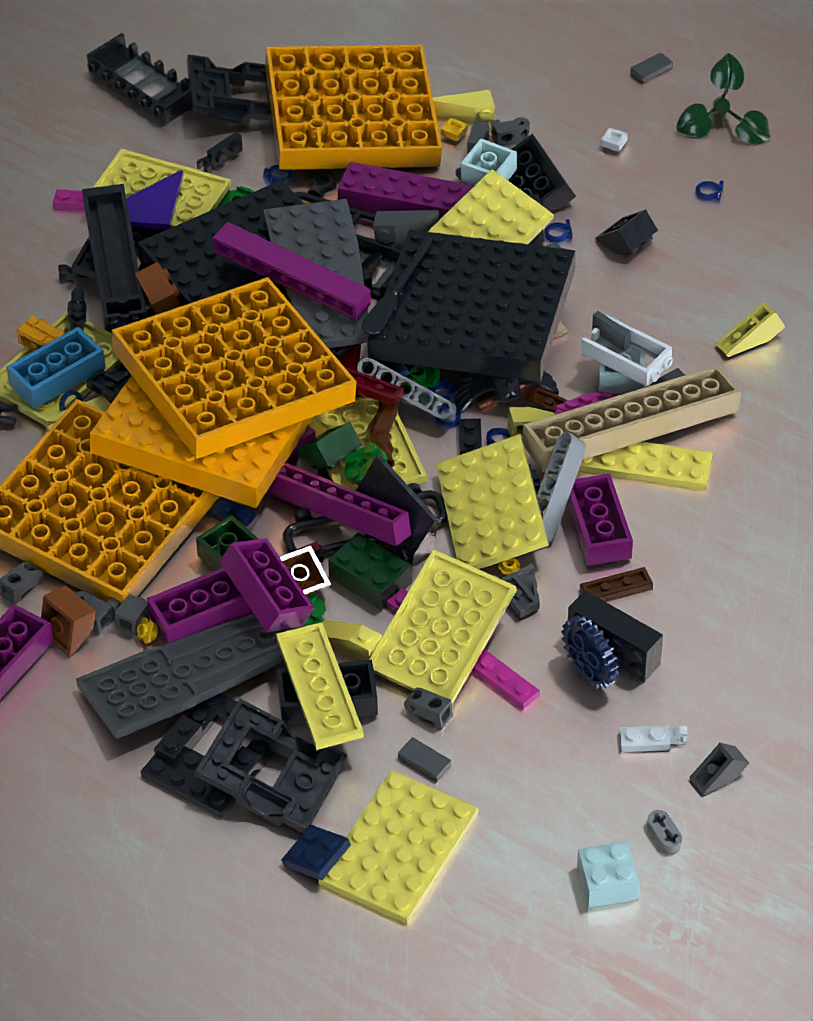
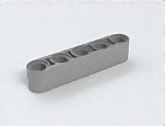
M363 358L358 363V372L383 381L384 376L391 373L393 378L391 384L402 388L405 384L409 383L411 385V392L407 395L403 394L401 398L443 420H451L456 415V406L451 401L371 358ZM372 363L374 366L372 373L366 374V365ZM425 394L430 395V402L427 405H423L421 402V398ZM444 404H448V414L441 415V406Z
M564 432L558 437L537 494L548 543L556 535L586 451V444L569 432Z

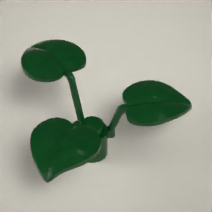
M727 53L713 66L710 73L713 85L718 89L725 88L723 94L713 101V108L708 113L706 107L700 103L687 107L678 119L676 130L691 137H703L712 128V120L708 116L712 115L715 111L719 114L728 112L740 121L735 128L739 139L750 144L766 142L770 139L769 122L762 112L757 110L748 111L742 119L730 110V102L725 96L728 93V89L738 90L742 86L744 71L740 62L733 55Z

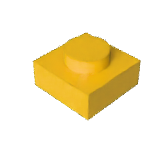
M450 118L441 128V135L458 142L468 131V124Z

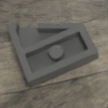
M533 564L501 578V580L515 585L517 588L509 605L520 618L540 608L535 567Z

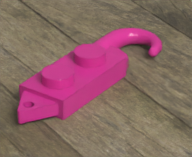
M602 391L589 395H580L577 398L557 405L555 415L599 402L600 399H609L615 396Z

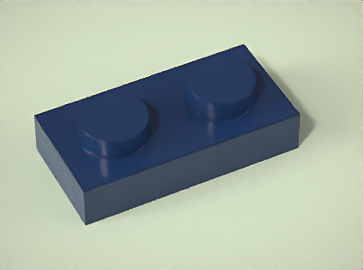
M220 497L209 509L210 517L221 522L232 515L248 530H251L259 521L258 513L224 497Z

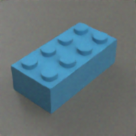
M76 327L10 364L6 369L9 385L33 409H36L87 380L99 370L106 369L103 349L84 331Z

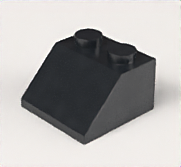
M645 209L622 217L595 239L618 255L625 253L631 255L640 249L638 247L640 244L643 245L653 239L652 235L658 229Z

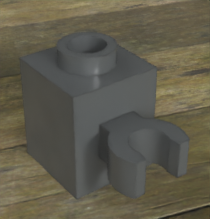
M129 594L122 604L113 597L107 602L113 608L116 627L134 636H137V628L142 618L145 617L148 621L150 619L147 601L141 597Z

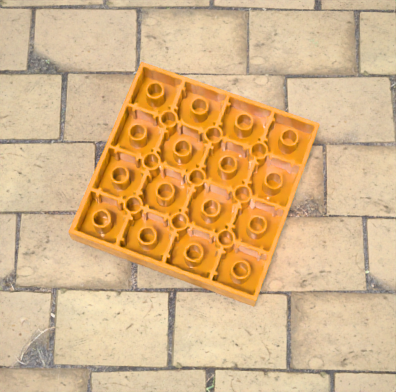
M423 45L266 47L265 68L279 170L347 168L349 162L380 168L440 167L442 144Z
M268 277L112 330L113 352L196 459L355 402L356 380Z
M131 376L90 432V453L256 508L298 444L300 437L305 433L307 425H310L314 417L196 459L133 376Z
M76 399L0 485V549L23 561L30 562L37 568L82 591L94 595L106 603L113 597L122 604L129 594L136 597L139 596L220 496L90 453V432L105 412Z

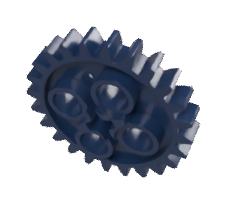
M577 615L565 621V624L562 625L564 629L561 633L564 635L562 640L566 643L563 647L569 653L567 657L572 659L571 665L576 666L577 673L582 674L583 680L588 679L590 686L594 684L595 689L600 688L602 690L613 685L618 680L617 675H619V672L616 668L619 665L614 661L617 657L612 653L613 647L608 645L609 639H604L603 631L599 632L597 624L592 625L591 619L586 620L585 616L580 617Z

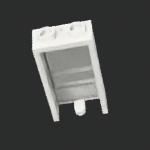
M607 314V317L630 332L629 349L625 352L600 336V329L596 327L592 330L591 340L585 337L582 338V356H589L607 367L644 384V387H648L652 382H656L664 369H668L673 361L671 357L672 347Z

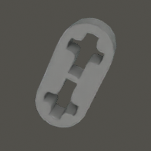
M652 811L648 815L647 828L663 852L667 854L677 853L682 845L680 831L665 811ZM667 836L671 841H675V843L672 844V842L670 841L666 842Z

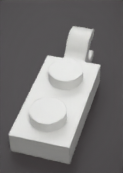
M669 725L620 727L621 752L670 750L671 744L685 745L687 744V728L685 726H678L669 731Z

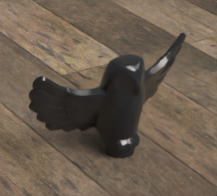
M545 370L541 382L469 372L461 376L460 382L457 384L456 391L453 394V404L456 406L457 413L461 414L477 397L490 391H494L501 403H510L519 400L521 385L541 387L554 394H559L557 383Z

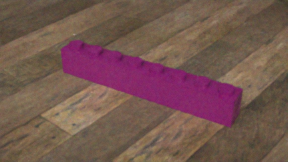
M227 222L213 237L214 253L266 278L268 277L354 320H357L371 305V289L366 286L360 285L328 268H324L292 251H288L256 234H252L239 226Z
M286 462L267 490V493L394 546L399 545L411 535L407 511Z

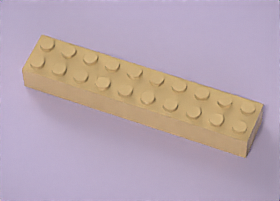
M718 365L524 424L523 442L527 452L539 468L545 472L556 441L564 432L571 433L586 444V451L582 459L584 460L738 412L741 391Z

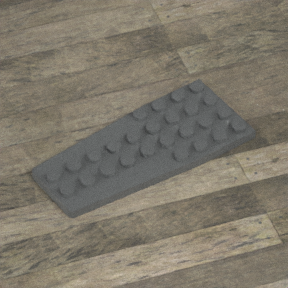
M347 199L263 209L270 242L288 251H292L305 259H309L324 268H328L341 276H345L360 285H364L359 246ZM284 286L290 304L328 348L368 343L369 334L365 333L361 327L362 322L368 315V308L357 320H354Z
M254 613L137 653L76 678L77 687L115 738L118 739L186 709L193 708L195 705L284 662L277 643L276 634L292 629L266 633Z

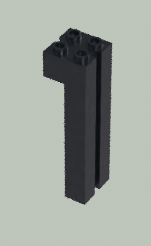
M124 184L82 189L104 330L111 334L112 330L116 329V323L140 321L147 318L143 289L135 275L139 270Z

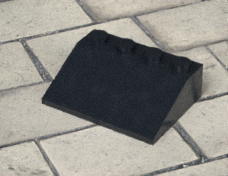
M533 133L511 149L517 152V170L508 180L510 183L527 195L539 194L540 205L550 212L560 209L576 197Z
M378 454L356 491L408 512L411 535L395 547L398 549L400 557L404 561L408 560L413 566L434 549L438 518L385 459Z

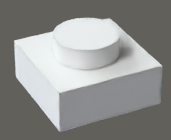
M609 128L601 139V146L620 151L627 141L628 133Z

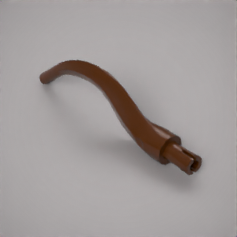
M378 401L379 408L367 427V442H373L380 447L387 456V463L393 468L395 462L392 457L393 446L389 438V430L397 416L398 403L390 406Z

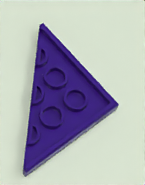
M183 170L126 198L131 227L169 229L171 227L184 176Z

